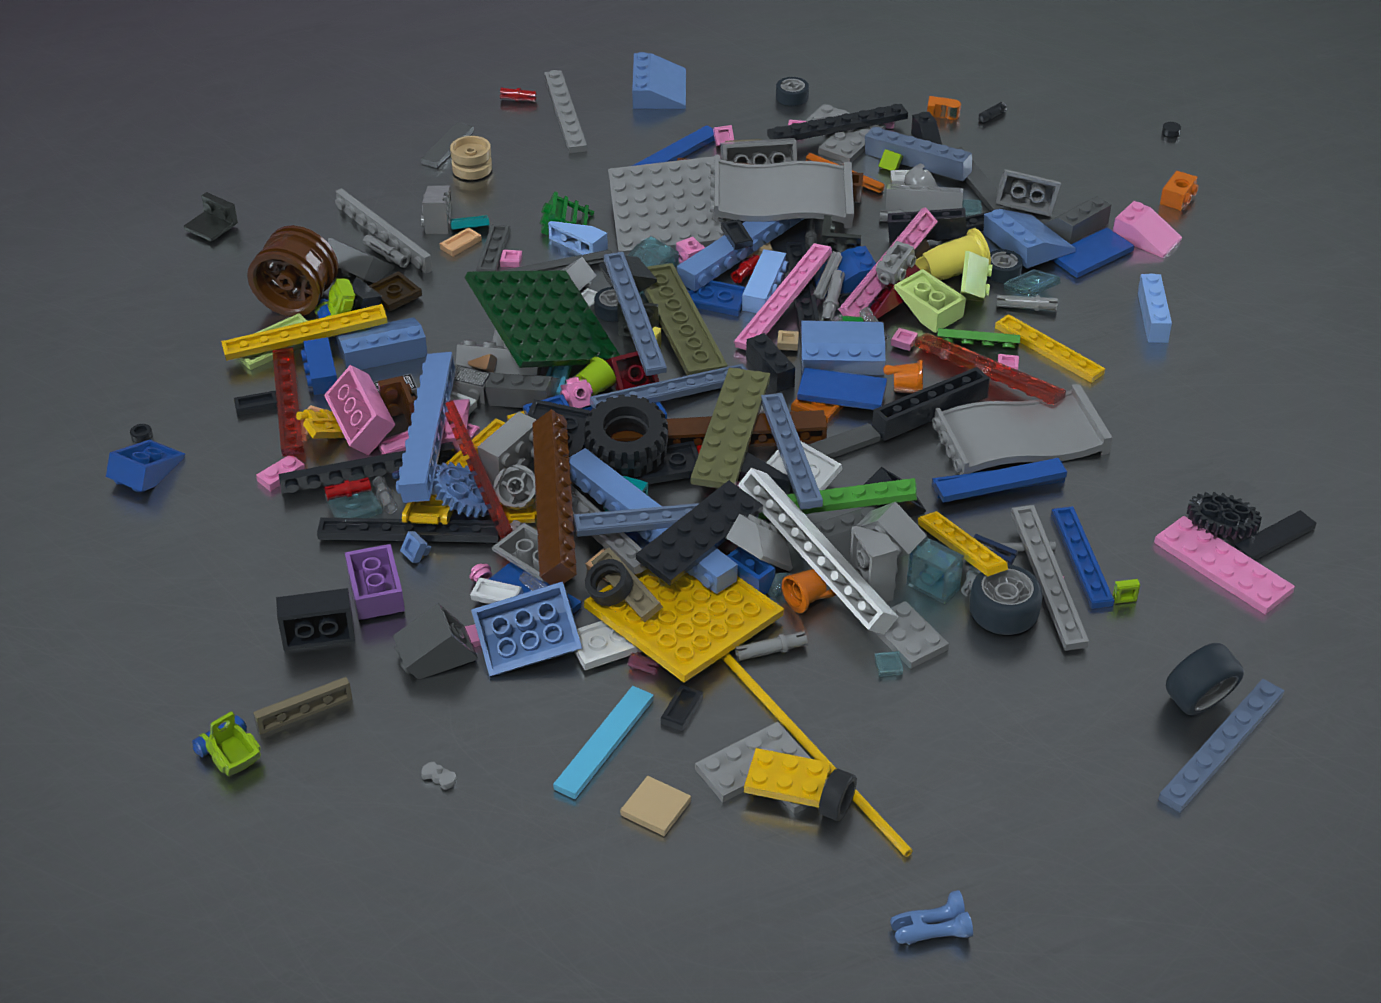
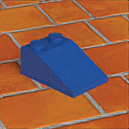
M858 246L841 252L842 259L837 270H841L842 273L844 272L845 277L840 294L853 292L875 266L876 262L866 246ZM828 261L812 277L815 286H817Z
M147 440L110 452L106 477L114 480L117 484L132 487V490L136 492H145V490L159 484L185 458V453L155 441Z

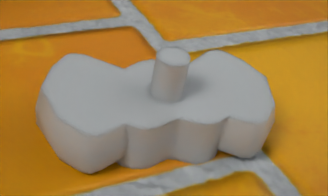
M435 762L427 763L421 770L422 779H432L435 784H440L443 790L452 788L457 780L455 772L444 769Z

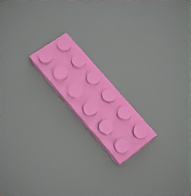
M1182 516L1155 536L1154 543L1264 615L1294 592L1295 586L1222 539L1214 536V534L1206 533V529H1199L1198 524H1192V521L1185 516Z

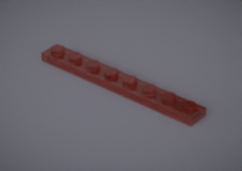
M925 333L915 339L914 346L921 348L924 352L932 353L943 360L954 362L959 367H966L968 369L978 367L992 381L1004 383L1009 388L1018 389L1025 392L1028 396L1043 400L1047 404L1054 405L1065 398L1066 390L930 333Z
M293 347L272 351L282 456H294L304 453L301 420L296 418V413L300 412L295 355Z
M451 400L445 403L448 412L444 414L449 425L454 424L455 426L451 428L456 441L460 439L462 442L458 444L463 456L468 455L469 457L466 460L470 472L475 471L476 473L473 476L478 489L483 488L484 490L480 494L485 505L490 504L491 506L488 512L493 522L498 521L499 525L495 527L502 539L513 530L456 405Z

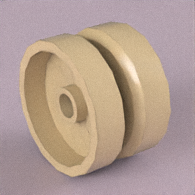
M464 136L456 139L450 145L452 172L455 176L466 180H476L489 175L492 171L491 145L487 139L479 136Z

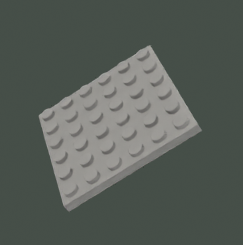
M715 156L608 169L618 252H624L625 256L672 251L676 250V242L690 237H694L705 247L724 236L725 234L721 230V223L731 221V219L718 217L716 221L713 220V212H710V201H713V199H710V188H714V186H710V177L714 175L710 174L711 162H715Z

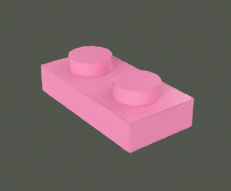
M290 454L256 474V478L261 485L272 491L280 486L278 474L305 469V465Z

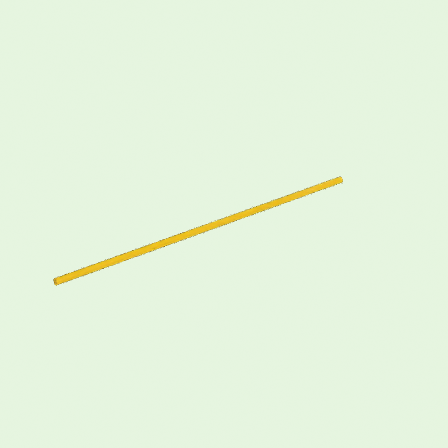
M730 653L721 657L729 668L815 760L830 762ZM831 762L829 776L837 769ZM855 789L852 799L854 803L904 857L911 855L913 850Z

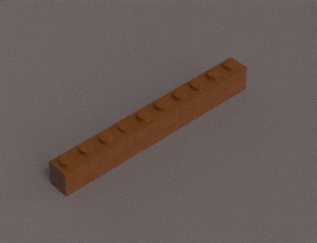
M551 409L533 422L532 426L539 576L548 584L553 585L560 582L564 584L576 576L577 573L567 421L563 415L557 414Z
M824 410L790 412L801 442L812 444L827 438V423ZM765 413L758 416L749 447L777 446ZM712 416L666 419L668 422V445L694 441L697 449V446L703 444ZM631 430L618 431L611 435L612 439L620 442H631L643 437L642 434Z

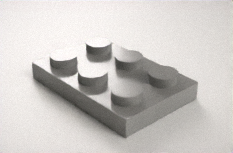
M906 601L891 608L898 618L884 635L874 632L910 669L949 650V643Z

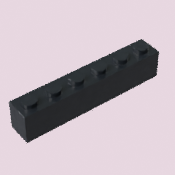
M978 367L960 373L873 409L872 426L881 435V438L886 441L931 422L932 418L935 417L936 408L945 411L957 406L976 403L987 398L990 378Z

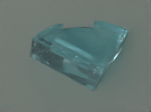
M776 573L768 595L773 598L782 594L780 592L782 590V580L785 576L791 574Z

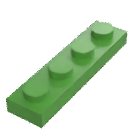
M938 328L937 339H941L943 343H953V340L962 341L961 344L974 345V342H982V346L994 347V344H1003V348H1015V345L1019 346L1020 335L944 328Z

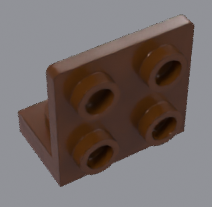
M403 376L378 381L379 394L391 417L404 414L409 426H411V414L414 413V400L416 398L412 396L410 384L405 383Z

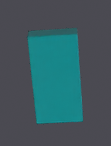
M487 215L450 220L451 229L490 225Z

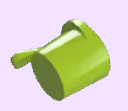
M599 357L590 359V364L576 375L579 379H586L590 383L592 388L591 397L614 386L616 383V377L612 368Z

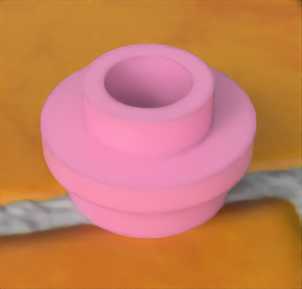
M482 563L475 565L469 576L471 581L477 583L479 577L484 579L491 578V567L488 564Z

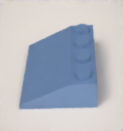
M634 53L633 109H686V68L652 53Z
M996 209L984 214V235L1000 248L1019 254L1022 258L1023 266L1026 268L1076 252L1075 247L1030 214Z
M414 317L335 335L346 369L349 365L363 370L427 357L426 337L421 324Z
M801 321V374H803L804 368L858 375H884L883 368L886 359L883 322Z
M563 582L471 609L490 677L582 649Z

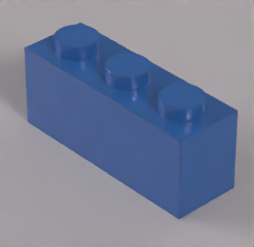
M328 337L303 341L305 350H301L308 388H313L314 395L325 394L337 381Z

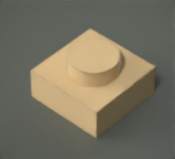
M779 330L777 341L779 350L798 351L799 332Z

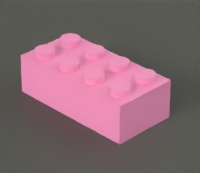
M349 365L324 395L348 445L366 455H370L395 426L370 375L352 365Z

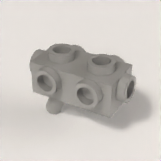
M896 241L887 250L883 260L879 261L876 266L880 282L885 285L889 283L895 285L898 280L902 281L905 278L906 269L908 267L912 268L916 262L914 247Z

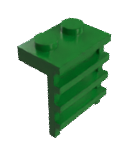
M554 191L548 203L545 202L541 211L543 213L540 220L542 225L541 233L549 234L548 223L550 221L576 224L578 210L582 212L581 225H587L588 215L593 216L594 211L589 209V205L580 206L578 205L579 201L575 200L573 203L568 200L567 196L561 198L558 196V192ZM567 206L572 207L570 222L565 220Z

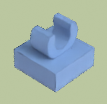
M408 531L400 551L412 563H420L422 556L429 554L431 546H427L425 540L415 531Z

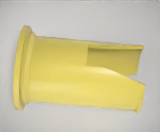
M972 228L967 232V236L943 243L923 253L922 257L916 259L915 264L920 270L923 269L937 279L944 280L963 274L965 251L988 258L990 265L991 256L983 234L978 229Z

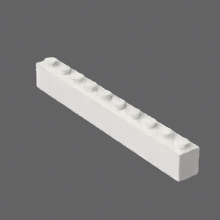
M751 468L738 486L763 504L762 512L862 624L868 630L884 635L897 620V614L767 473Z

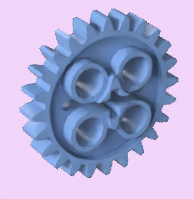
M444 462L441 466L437 465L431 494L437 495L436 500H442L443 506H450V511L456 509L459 515L464 512L467 517L470 514L475 518L478 515L485 517L486 514L490 515L498 501L493 485H489L491 480L484 479V474L478 475L476 469L471 471L468 465L464 468L460 463L455 466L452 462H449L448 465Z

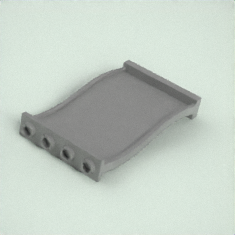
M715 154V162H711L710 174H714L710 177V186H714V188H710V199H713V201H710V212H713V220L717 221L718 217L732 220L739 219L740 221L766 222L796 218L824 219V215L832 216V221L844 223V228H852L854 201L851 162H844L843 166L817 161L742 164L721 160L719 155Z
M1080 384L1072 385L1071 390L1038 400L985 401L957 406L945 411L936 408L935 417L932 418L933 428L938 431L940 442L945 445L949 458H952L955 471L959 472L960 475L1001 464L1039 462L1054 458L1066 461L1100 452L1101 455L1110 454L1113 438Z

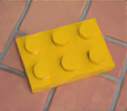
M756 748L744 784V793L819 808L821 794L830 770V762Z

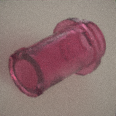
M640 652L631 653L628 666L632 670L638 669L652 675L657 674L658 670L649 665L659 668L660 664L651 658L642 656Z

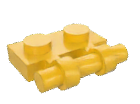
M305 409L303 412L296 413L297 420L304 421L303 426L313 439L345 438L332 411L328 409H321L319 411Z

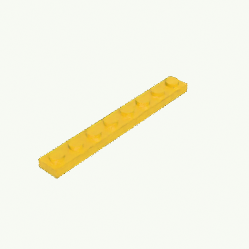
M380 304L224 340L221 343L226 361L301 344L303 341L326 338L386 324L388 321L383 305Z

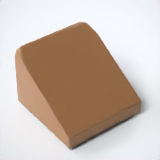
M488 354L468 361V365L475 369L494 373L497 357Z

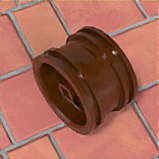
M284 226L272 233L263 249L251 262L247 273L248 283L257 299L272 311L290 317L299 313L304 316L315 309L324 292L336 278L339 268L338 259L329 243L319 234L301 226Z

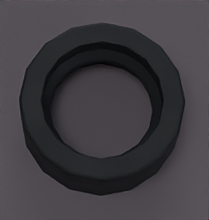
M616 559L599 561L591 567L585 578V588L594 601L602 606L619 604L626 599L633 586L632 576L623 563ZM620 573V581L613 589L606 592L597 591L598 584L602 578L608 574Z
M835 769L830 774L819 802V813L836 821L841 820L845 816L857 785L856 775L841 769Z

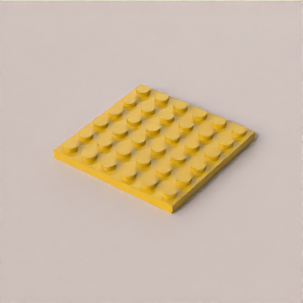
M649 569L637 573L635 576L654 595L663 608L646 622L638 616L625 600L612 606H602L596 603L591 596L584 600L585 609L682 682H686L784 615V608L738 576L735 583L716 594L688 573L669 586ZM610 584L598 592H606L613 589Z

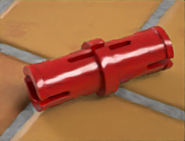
M501 87L500 99H512L516 102H520V100L536 102V97H533L537 95L536 91L521 90V88L509 89Z
M754 254L747 261H743L739 268L731 274L732 280L735 283H741L744 278L751 276L760 256H755Z
M366 477L355 481L345 480L344 483L326 486L324 489L327 501L346 496L350 498L352 495L371 491V484L369 478Z

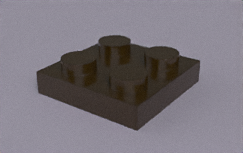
M399 271L369 285L370 288L382 296L381 304L388 311L397 309L422 296V289Z

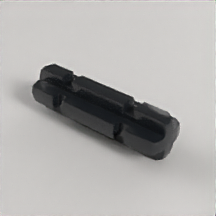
M999 102L979 113L978 120L982 123L991 120L1005 112L1007 104Z

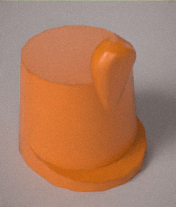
M918 360L917 363L884 366V374H894L895 393L912 394L923 389V360Z
M814 569L785 576L782 580L784 598L797 613H804L808 609L809 604L818 599L832 598L836 595L832 589L827 590L826 582Z

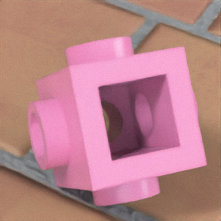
M694 237L676 242V259L681 264L705 247Z
M573 377L567 379L566 384L560 385L562 389L560 395H564L569 406L582 408L591 405L592 388L586 379Z

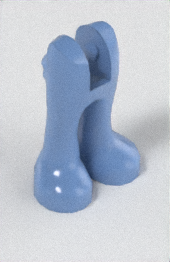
M959 890L952 891L948 896L947 903L941 907L908 911L895 915L890 919L891 927L896 931L895 939L900 944L907 943L910 945L922 940L947 936L959 938L973 937L972 921L969 913L965 912L963 897Z

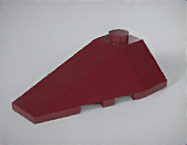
M916 264L912 268L908 267L906 269L904 279L920 271ZM889 283L885 285L875 297V302L867 310L864 322L876 320L904 302L895 290L894 284Z

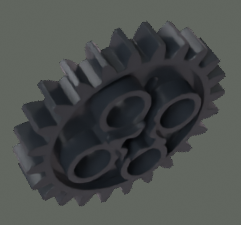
M1205 492L1204 495L1198 493L1197 497L1192 496L1186 514H1189L1188 519H1192V524H1199V529L1205 528L1206 533L1212 531L1214 536L1221 534L1224 538L1231 536L1233 539H1236V536L1244 539L1245 536L1250 538L1252 534L1256 535L1262 519L1259 516L1260 512L1255 511L1256 507H1249V502L1243 503L1241 498L1236 500L1233 495L1227 497L1224 493L1218 495L1216 492H1213L1212 495Z

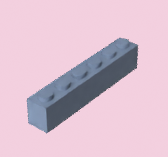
M873 127L865 135L866 155L882 158L886 149L903 155L900 163L902 165L915 167L921 163L925 166L922 168L923 170L964 181L972 172V153L962 149H955L928 140L884 130L880 127Z

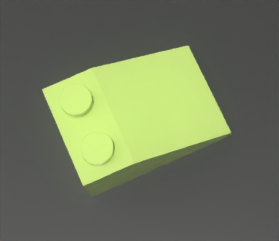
M965 251L961 295L966 297V299L984 301L985 296H989L990 284H986L987 276L991 277L992 265L989 264L988 258Z
M923 269L894 285L895 290L917 319L935 333L938 332V328H945L964 316L966 297Z

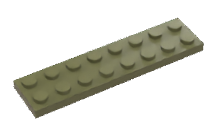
M673 263L648 266L647 268L656 277L657 282L644 289L643 292L649 303L658 304L659 323L686 375L727 367V363Z
M729 367L691 475V484L720 488L728 480L735 485L737 484L762 406L761 395L766 394L769 385L770 373Z

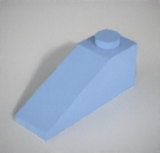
M554 221L548 223L549 239L582 255L608 249L607 233L596 227Z

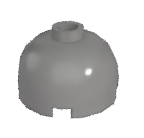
M921 163L913 167L905 175V185L938 187L930 171L925 172L922 169L925 166Z
M516 464L512 465L513 467L501 470L495 478L493 487L498 501L510 510L519 511L527 509L536 501L535 475L526 466Z

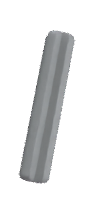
M833 251L813 293L816 299H824L831 283L832 273L837 270L842 259L840 252Z

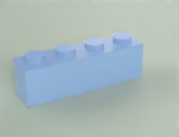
M763 249L743 292L742 311L757 313L779 287V284L783 282L784 273H787L789 262L786 261V253Z
M1141 274L1138 298L1147 341L1149 343H1168L1172 321L1161 274Z

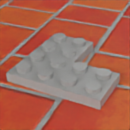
M823 104L806 121L850 113L846 110H840L831 105ZM879 124L829 134L832 136L818 148V154L843 163H852L865 151V135L873 127H880L885 130L886 125Z
M776 722L696 762L695 770L718 798L725 802L744 792V784L756 748L810 758V756L783 726ZM783 801L793 814L809 807L808 805Z

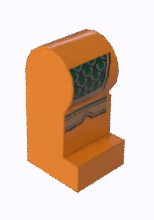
M929 96L927 112H930L933 117L947 118L949 120H956L960 117V101Z

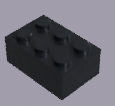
M348 588L276 597L277 619L284 651L355 641L354 621Z

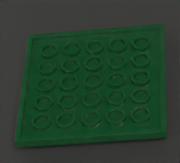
M566 270L467 272L464 277L519 368L589 365L590 359L593 357H599L607 361L610 358L620 356Z

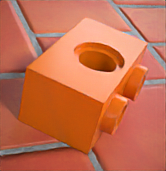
M1176 170L1162 189L1160 204L1181 211L1185 205H1189L1192 195H1196L1199 187L1196 184L1198 177Z

